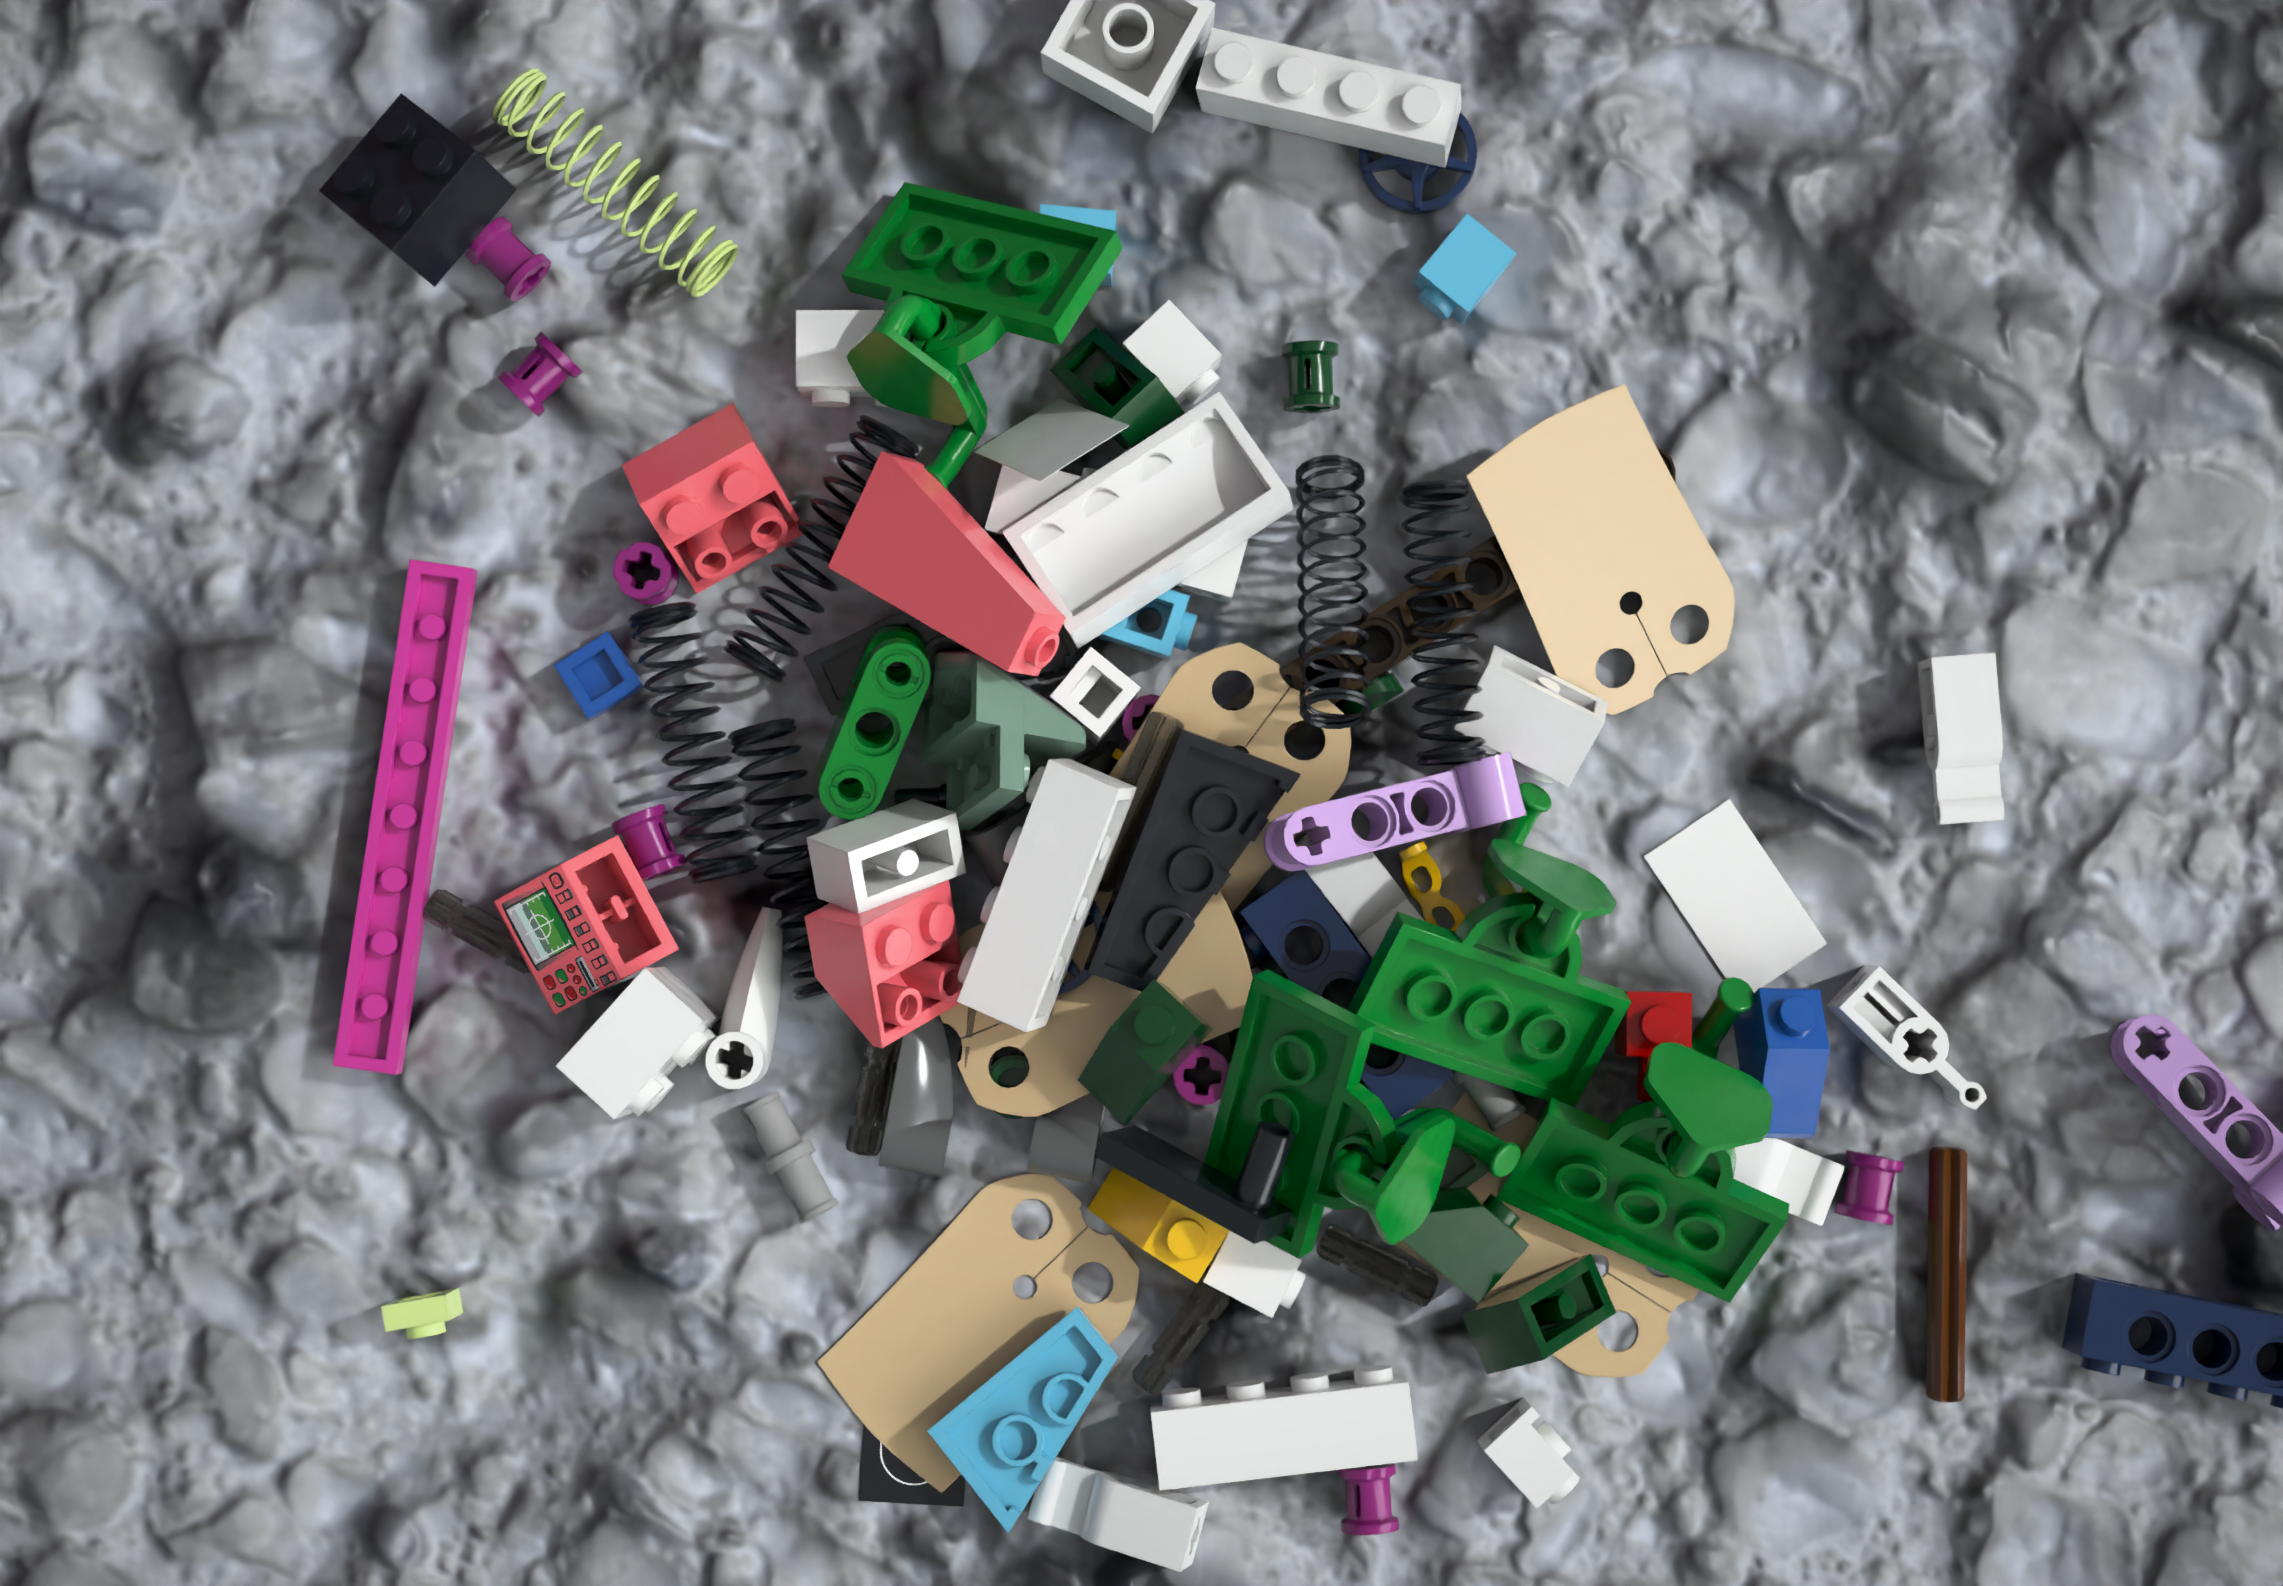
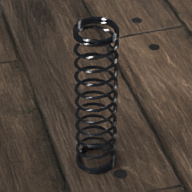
M867 415L860 416V421H856L858 428L864 433H850L849 438L853 446L872 463L847 454L836 456L838 465L861 486L834 476L823 477L826 488L850 509L825 499H810L811 507L815 512L839 532L808 520L797 521L799 530L828 555L798 543H784L786 552L817 578L785 565H771L775 576L806 601L772 587H758L759 594L795 624L755 608L745 609L747 617L783 647L741 630L732 631L733 637L738 643L727 640V645L723 646L725 652L778 683H782L783 677H787L786 672L743 638L784 655L797 657L799 656L798 651L756 616L803 635L812 634L811 629L767 593L816 613L825 612L824 607L800 589L780 571L794 575L831 592L838 591L835 583L800 557L793 549L830 563L834 551L815 537L805 526L839 540L841 539L845 528L831 518L817 504L851 517L856 505L841 494L830 482L862 494L863 487H865L867 482L849 468L843 460L873 470L874 464L877 461V458L855 438L871 442L900 456L915 459V454L919 453L918 446L912 441Z
M1322 455L1303 462L1297 468L1295 474V483L1297 485L1296 498L1300 503L1296 511V520L1301 526L1296 538L1301 548L1297 554V564L1302 571L1297 580V586L1302 593L1298 599V609L1303 616L1298 623V632L1304 639L1300 643L1298 654L1304 661L1299 668V678L1305 685L1299 695V714L1304 721L1315 727L1343 729L1362 723L1371 714V701L1362 694L1370 687L1371 682L1364 675L1355 673L1365 668L1370 661V658L1365 653L1355 650L1369 640V635L1363 629L1355 627L1364 622L1369 614L1365 608L1355 604L1365 598L1368 593L1363 584L1356 582V580L1366 574L1367 567L1363 562L1355 559L1366 551L1367 546L1363 540L1355 537L1366 526V522L1360 516L1355 515L1365 506L1363 497L1355 493L1364 485L1365 476L1362 466L1349 457ZM1322 466H1341V467H1345V468H1340V467H1336V468H1326V469H1323V470H1320V471H1316V472L1310 474L1309 476H1307V477L1304 478V479L1302 478V476H1303L1307 471H1309V470H1311V469H1313V468L1322 467ZM1331 473H1345L1357 477L1354 482L1336 488H1321L1307 483L1315 477ZM1302 491L1311 497L1304 501ZM1351 496L1359 501L1358 507L1343 512L1322 511L1308 505L1313 500L1319 498L1335 499ZM1306 508L1310 512L1318 514V516L1304 522L1302 518L1303 510ZM1337 517L1351 518L1360 523L1357 530L1342 534L1322 533L1309 527L1314 522ZM1306 530L1320 538L1314 539L1305 545L1303 533ZM1339 539L1354 541L1360 545L1358 552L1343 556L1323 555L1309 549L1315 544ZM1306 552L1313 557L1322 559L1308 567L1303 563V557ZM1336 562L1353 563L1361 568L1359 574L1346 578L1323 577L1310 571L1315 567ZM1307 574L1311 578L1322 582L1306 590L1304 577ZM1334 585H1349L1361 590L1359 597L1337 601L1323 599L1310 593L1317 589ZM1308 597L1324 605L1306 612L1304 600ZM1333 608H1351L1362 613L1360 619L1345 623L1325 622L1313 618L1312 615ZM1307 620L1325 627L1314 631L1310 635H1307L1304 630ZM1334 631H1352L1363 636L1362 641L1358 643L1340 646L1323 644L1313 640L1318 635ZM1309 642L1313 646L1326 651L1317 653L1308 659L1305 654V646ZM1337 654H1350L1363 658L1361 665L1351 668L1325 667L1315 664L1313 661ZM1308 665L1316 670L1328 673L1318 676L1310 682L1305 676ZM1341 677L1356 678L1364 682L1363 687L1355 690L1341 687L1322 689L1314 686L1318 682ZM1309 688L1314 691L1306 696V692ZM1329 699H1345L1361 704L1364 709L1353 714H1331L1316 710L1310 705Z
M1460 480L1416 482L1403 485L1399 489L1401 493L1399 501L1403 505L1414 509L1430 510L1408 517L1401 523V527L1409 533L1433 536L1408 544L1402 553L1412 559L1435 562L1413 568L1405 574L1404 579L1411 584L1419 586L1438 587L1437 589L1411 596L1406 601V605L1413 610L1445 613L1417 620L1411 623L1407 630L1416 636L1447 639L1419 646L1413 649L1409 656L1419 662L1450 665L1414 675L1410 682L1417 687L1453 691L1420 699L1414 703L1412 708L1425 714L1458 716L1422 725L1415 730L1414 734L1427 740L1464 742L1418 752L1416 763L1419 766L1464 764L1487 758L1484 755L1486 752L1484 748H1473L1481 746L1486 742L1481 737L1424 733V731L1479 720L1482 719L1484 714L1480 711L1421 707L1436 701L1477 694L1483 690L1478 685L1441 684L1419 681L1420 679L1438 674L1478 667L1481 664L1478 660L1416 655L1440 647L1477 641L1479 638L1476 634L1443 633L1414 629L1425 624L1471 616L1477 613V610L1474 608L1436 607L1413 603L1431 596L1470 590L1476 586L1473 582L1429 581L1411 577L1433 569L1472 563L1474 560L1471 556H1436L1409 552L1411 549L1423 545L1466 538L1473 534L1468 530H1428L1407 526L1412 522L1433 516L1468 511L1471 508L1468 505L1415 503L1447 501L1466 497L1470 492L1467 489L1469 484Z
M678 602L639 611L632 614L628 621L631 622L630 628L635 630L632 638L640 643H663L643 653L638 663L649 668H669L649 678L645 682L644 688L658 693L677 692L653 704L650 713L658 717L686 716L663 726L658 730L655 737L667 742L692 741L666 753L661 762L668 766L676 767L701 765L675 776L669 781L667 787L674 791L707 790L676 804L673 812L683 816L716 814L685 827L680 832L679 837L685 840L725 838L701 847L687 855L685 862L691 865H707L689 872L688 875L692 877L690 882L695 884L752 871L757 868L758 864L754 863L756 857L751 854L693 859L713 849L746 838L750 832L748 830H735L707 834H687L712 822L740 813L745 807L732 805L705 809H681L693 802L732 789L739 782L729 780L704 784L675 785V783L687 777L729 763L733 759L731 756L726 755L692 760H668L691 748L721 739L727 734L724 731L678 736L662 735L685 723L718 713L721 709L718 706L679 711L657 710L669 702L713 688L715 685L714 682L709 681L679 686H650L655 681L709 661L707 657L667 662L644 661L648 657L670 647L702 638L703 633L701 632L668 637L638 636L648 629L679 623L691 619L697 614L698 611L694 609L696 607L695 603Z
M792 718L776 719L744 727L731 732L727 737L731 739L729 744L734 746L731 752L737 756L770 755L741 769L738 774L740 779L744 781L778 779L750 792L744 799V802L755 806L787 803L756 817L750 826L756 830L796 827L764 841L756 851L764 855L803 852L770 866L765 870L763 876L768 879L812 876L773 893L769 900L775 904L820 900L781 917L775 925L782 929L806 927L805 921L785 922L829 904V902L817 898V894L779 898L791 891L814 883L812 869L772 873L787 865L810 857L808 845L765 848L778 841L818 826L821 820L813 818L783 823L758 824L772 816L814 799L815 796L813 794L772 799H752L768 790L805 777L809 771L800 769L771 774L744 775L764 764L799 752L802 746L798 744L760 750L738 749L745 745L767 741L794 732L797 726L794 725L796 720ZM808 934L789 941L782 950L787 953L811 952L810 946L793 947L807 941ZM812 959L792 968L788 975L793 978L815 977L814 971L800 972L813 966ZM819 981L795 987L792 991L796 993L794 998L797 1000L828 993Z

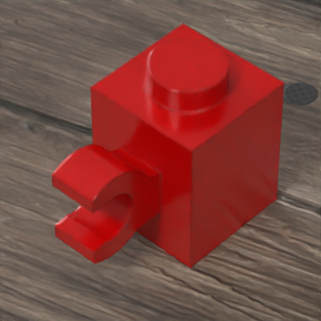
M1624 990L1631 1000V1004L1615 1031V1054L1626 1057H1638L1637 1100H1642V1102L1654 1101L1644 1087L1648 1058L1653 1049L1661 1043H1678L1692 1049V993L1681 991Z

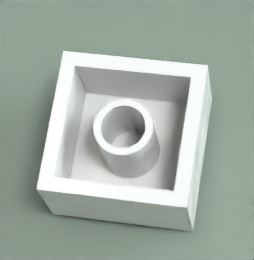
M1070 0L1041 51L1043 74L1153 134L1214 26L1216 3L1210 0Z
M665 966L644 968L560 1060L556 1067L613 1119L630 1113H634L636 1116L641 1115L644 1111L649 1113L674 1086V1083L667 1078L677 1065L683 1068L687 1063L690 1065L695 1063L717 1038L710 1029L721 1017Z

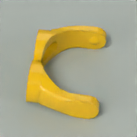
M1421 840L1399 852L1400 872L1403 882L1410 895L1420 905L1424 921L1437 925L1432 915V910L1434 907L1442 906L1449 911L1454 921L1453 926L1449 930L1455 931L1465 919V916L1455 902L1441 896L1442 879L1440 870L1433 858L1427 853V846L1424 841ZM1420 866L1426 869L1431 878V887L1425 893L1417 888L1411 877L1412 871Z

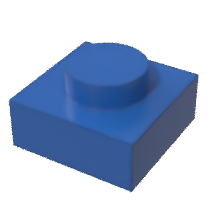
M609 631L554 665L589 720H594L644 688L641 678L613 634Z

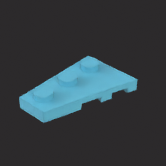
M1079 1306L927 1431L1007 1533L1011 1531L1119 1357Z

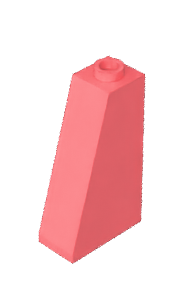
M881 451L828 568L1003 670L1038 676L1041 669L1052 660L1058 649L1060 641L1058 634L1066 617L950 492L925 469L924 464L912 458Z

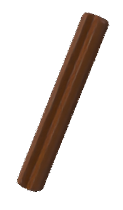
M1950 1146L1934 1147L1929 1152L1926 1394L1928 1398L1934 1401L1952 1403L1962 1401L1965 1396L1968 1154L1962 1148Z

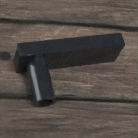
M1258 1122L1238 1180L1136 1125L1103 1133L1094 1156L1253 1244L1284 1234L1293 1212L1292 1209L1275 1201L1273 1196L1293 1145L1295 1134L1287 1127L1274 1122Z

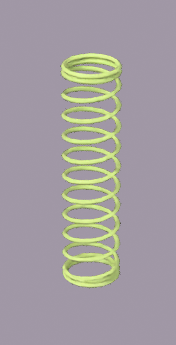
M539 68L528 69L517 76L497 99L493 108V120L500 127L508 126V133L511 137L527 136V150L530 154L546 152L545 163L549 170H562L565 168L564 183L568 187L584 185L583 200L587 204L603 201L602 217L605 220L622 218L621 233L624 237H635L641 234V252L645 254L660 251L659 267L661 270H673L679 267L678 284L680 287H686L687 293H691L692 297L702 296L712 289L734 263L738 254V245L734 244L732 240H725L717 244L697 264L687 282H684L682 276L689 260L699 253L711 240L716 232V226L711 225L707 227L694 241L683 258L673 264L665 265L663 261L669 245L695 220L697 209L688 210L675 224L665 241L647 249L645 247V240L650 228L672 209L678 200V192H672L666 196L656 207L644 226L635 231L628 232L626 230V223L630 213L652 194L660 182L659 175L651 176L644 182L630 200L626 209L615 215H609L607 207L611 196L623 188L636 174L641 165L640 158L631 160L620 171L605 194L591 199L588 196V190L592 180L605 171L619 155L622 149L621 141L611 144L602 153L587 177L577 182H572L569 179L572 165L588 153L597 143L603 133V126L597 125L590 129L579 141L566 162L557 166L553 165L550 162L553 148L563 142L578 127L585 115L584 108L576 109L567 116L554 133L548 145L534 149L531 145L534 132L545 125L559 111L566 99V93L562 91L554 94L542 106L530 128L522 132H515L512 124L520 120L535 105L547 83V76L541 73ZM525 87L515 101L511 111L504 115L513 98ZM557 101L555 106L544 116L547 110ZM574 118H576L574 122L568 127V129L563 133V131L571 123V121Z

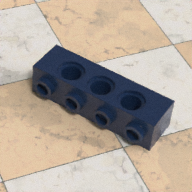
M1305 869L1294 871L1238 912L1245 922L1238 930L1247 947L1258 961L1269 954L1282 972V977L1323 997V991L1328 983L1338 978L1349 980L1356 990L1358 989L1371 960ZM1299 926L1312 929L1320 940L1318 955L1314 960L1306 964L1293 962L1287 956L1284 947L1288 933ZM1395 1051L1391 1061L1384 1066L1371 1067L1365 1063L1360 1083L1380 1098L1393 1120H1396L1455 1075L1449 1068Z
M2075 1272L2062 1348L2082 1357L2080 1367L2120 1376L2122 1365L2145 1369L2144 1380L2176 1388H2184L2185 1377L2207 1381L2208 1393L2241 1401H2247L2249 1390L2272 1394L2270 1405L2283 1408L2282 1313ZM2147 1317L2151 1325L2150 1338L2143 1346L2133 1349L2129 1341V1330L2136 1320ZM2205 1330H2210L2214 1339L2213 1350L2208 1357L2197 1361L2193 1355V1342L2198 1334ZM2272 1342L2277 1352L2276 1362L2269 1371L2261 1374L2256 1364L2257 1354L2264 1345Z

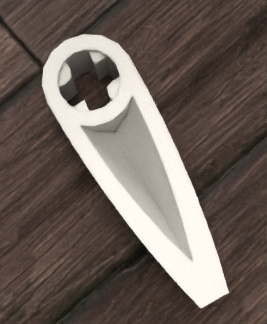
M762 907L735 972L723 1011L718 1037L709 1045L706 1052L705 1066L709 1076L718 1085L727 1089H741L758 1082L766 1074L771 1062L782 974V928L775 924L782 917V910ZM736 1041L745 1044L744 1054L753 1057L752 1068L742 1069L741 1077L733 1075L732 1064L724 1061L725 1050L735 1049Z

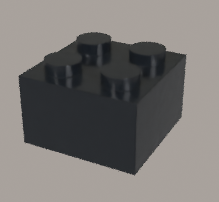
M401 93L319 189V192L435 287L517 189L476 150Z

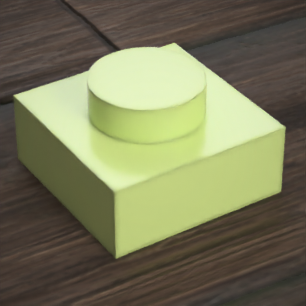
M459 1288L398 1298L381 1306L385 1332L406 1329L407 1339L423 1338L446 1332L445 1321H450L463 1313Z

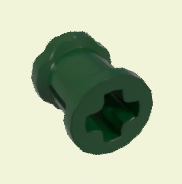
M1309 340L1282 345V357L1288 359L1289 396L1283 399L1284 411L1322 413L1340 408V398L1333 395L1332 358L1339 354L1337 343Z

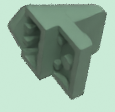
M938 651L936 653L932 675V697L924 703L923 763L947 767L946 809L956 812L960 830L970 831L1024 792L1029 777H1033L1039 767H1046L1048 759H1072L1086 749V731L1082 724L1009 672L972 651Z

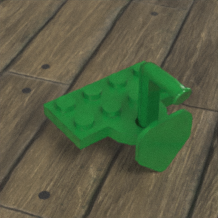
M904 182L841 274L849 292L887 301L884 306V313L877 324L851 348L847 354V360L861 386L880 403L896 410L952 425L953 430L928 466H924L948 490L949 484L959 473L987 428V405L967 363L990 350L1006 332L1061 346L1123 247L1117 232L1114 230Z
M1525 782L1521 783L1519 787L1527 815L1503 821L1483 859V885L1491 899L1470 911L1455 931L1396 912L1347 1010L1376 1024L1371 1040L1373 1044L1549 1101L1552 1097L1575 1107L1631 1004V1000L1623 989L1578 974L1582 963L1580 937L1576 931L1582 920L1612 913L1617 902L1606 885L1589 871L1573 863L1523 846L1539 815L1542 812H1547L1551 808L1552 803L1550 796L1544 789L1534 783Z
M1267 969L1253 975L1205 1158V1163L1238 1180L1259 1121L1274 1122L1294 1132L1295 1139L1273 1196L1275 1201L1292 1209L1293 1212L1285 1233L1269 1238L1266 1241L1299 1259L1313 1250L1324 1207L1333 1210L1360 1207L1368 1211L1381 1240L1390 1245L1396 1244L1414 1233L1428 1216L1437 1196L1451 1145L1487 1164L1490 1172L1495 1177H1504L1515 1169L1521 1157V1150L1514 1142L1506 1143L1492 1133L1444 1108H1418L1394 1121L1380 1098L1360 1083L1376 1024Z
M1735 977L1726 978L1720 983L1716 998L1692 1033V1049L1672 1042L1661 1043L1653 1049L1647 1061L1644 1087L1654 1101H1647L1626 1109L1610 1124L1551 1097L1520 1148L1521 1157L1518 1165L1511 1173L1501 1179L1496 1197L1507 1204L1730 1303L1786 1224L1789 1212V1203L1733 1179L1736 1165L1735 1147L1762 1141L1770 1130L1773 1102L1769 1092L1757 1079L1717 1060L1719 1045L1740 1013L1751 1009L1754 1004L1755 995L1750 985L1744 980Z

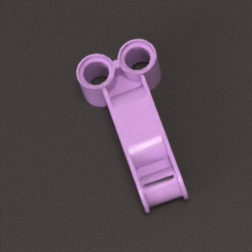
M1507 752L1483 758L1480 761L1464 763L1451 769L1431 774L1428 777L1304 807L1295 812L1283 814L1275 818L1266 828L1263 838L1264 850L1268 859L1277 868L1285 871H1300L1444 833L1446 836L1474 830L1527 814L1511 753ZM1415 794L1420 796L1428 807V818L1424 825L1419 823L1411 812V801ZM1355 809L1361 810L1370 822V832L1366 840L1361 839L1352 828L1351 818ZM1306 832L1309 838V845L1296 847L1293 834Z
M2156 1014L2142 1015L2118 1025L2111 1035L2109 1044L2111 1057L2117 1066L2235 1186L2232 1189L2234 1197L2256 1221L2272 1232L2283 1227V1134L2166 1017ZM2150 1032L2156 1039L2150 1046L2155 1055L2139 1057L2135 1051L2141 1044L2138 1036ZM2186 1075L2194 1076L2204 1086L2205 1099L2197 1110L2185 1106L2179 1097V1084ZM2233 1123L2241 1124L2251 1135V1148L2247 1155L2242 1158L2236 1157L2226 1146V1132Z

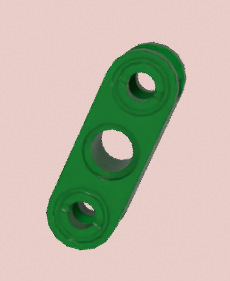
M900 625L887 626L871 636L864 648L820 756L817 770L820 800L827 811L838 818L847 820L864 818L876 809L884 795L928 689L931 669L926 643L919 633L909 627ZM894 662L905 663V665L898 668L889 666ZM870 712L882 713L891 720L885 729L875 733L865 732L856 724L860 717ZM850 777H851V778H856V779L853 780V781H845V780H844V779L850 778Z

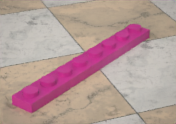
M409 559L333 1066L394 1075L402 1074L478 573L473 568Z

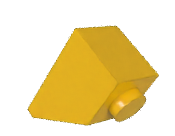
M1114 1167L1088 1206V1210L1135 1245L1195 1283H1198L1230 1231Z

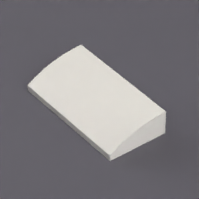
M1217 392L1002 533L1036 586L1066 617L1062 626L1077 649H1079L1294 508L1288 489L1220 392Z

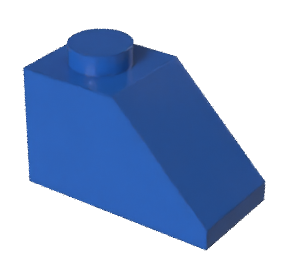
M1758 988L1754 993V1004L1751 1009L1740 1013L1733 1023L1739 1069L1757 1079L1767 1089L1772 1098L1773 1109L1770 1130L1765 1138L1811 1139L1816 1133L1830 1052L1820 989Z

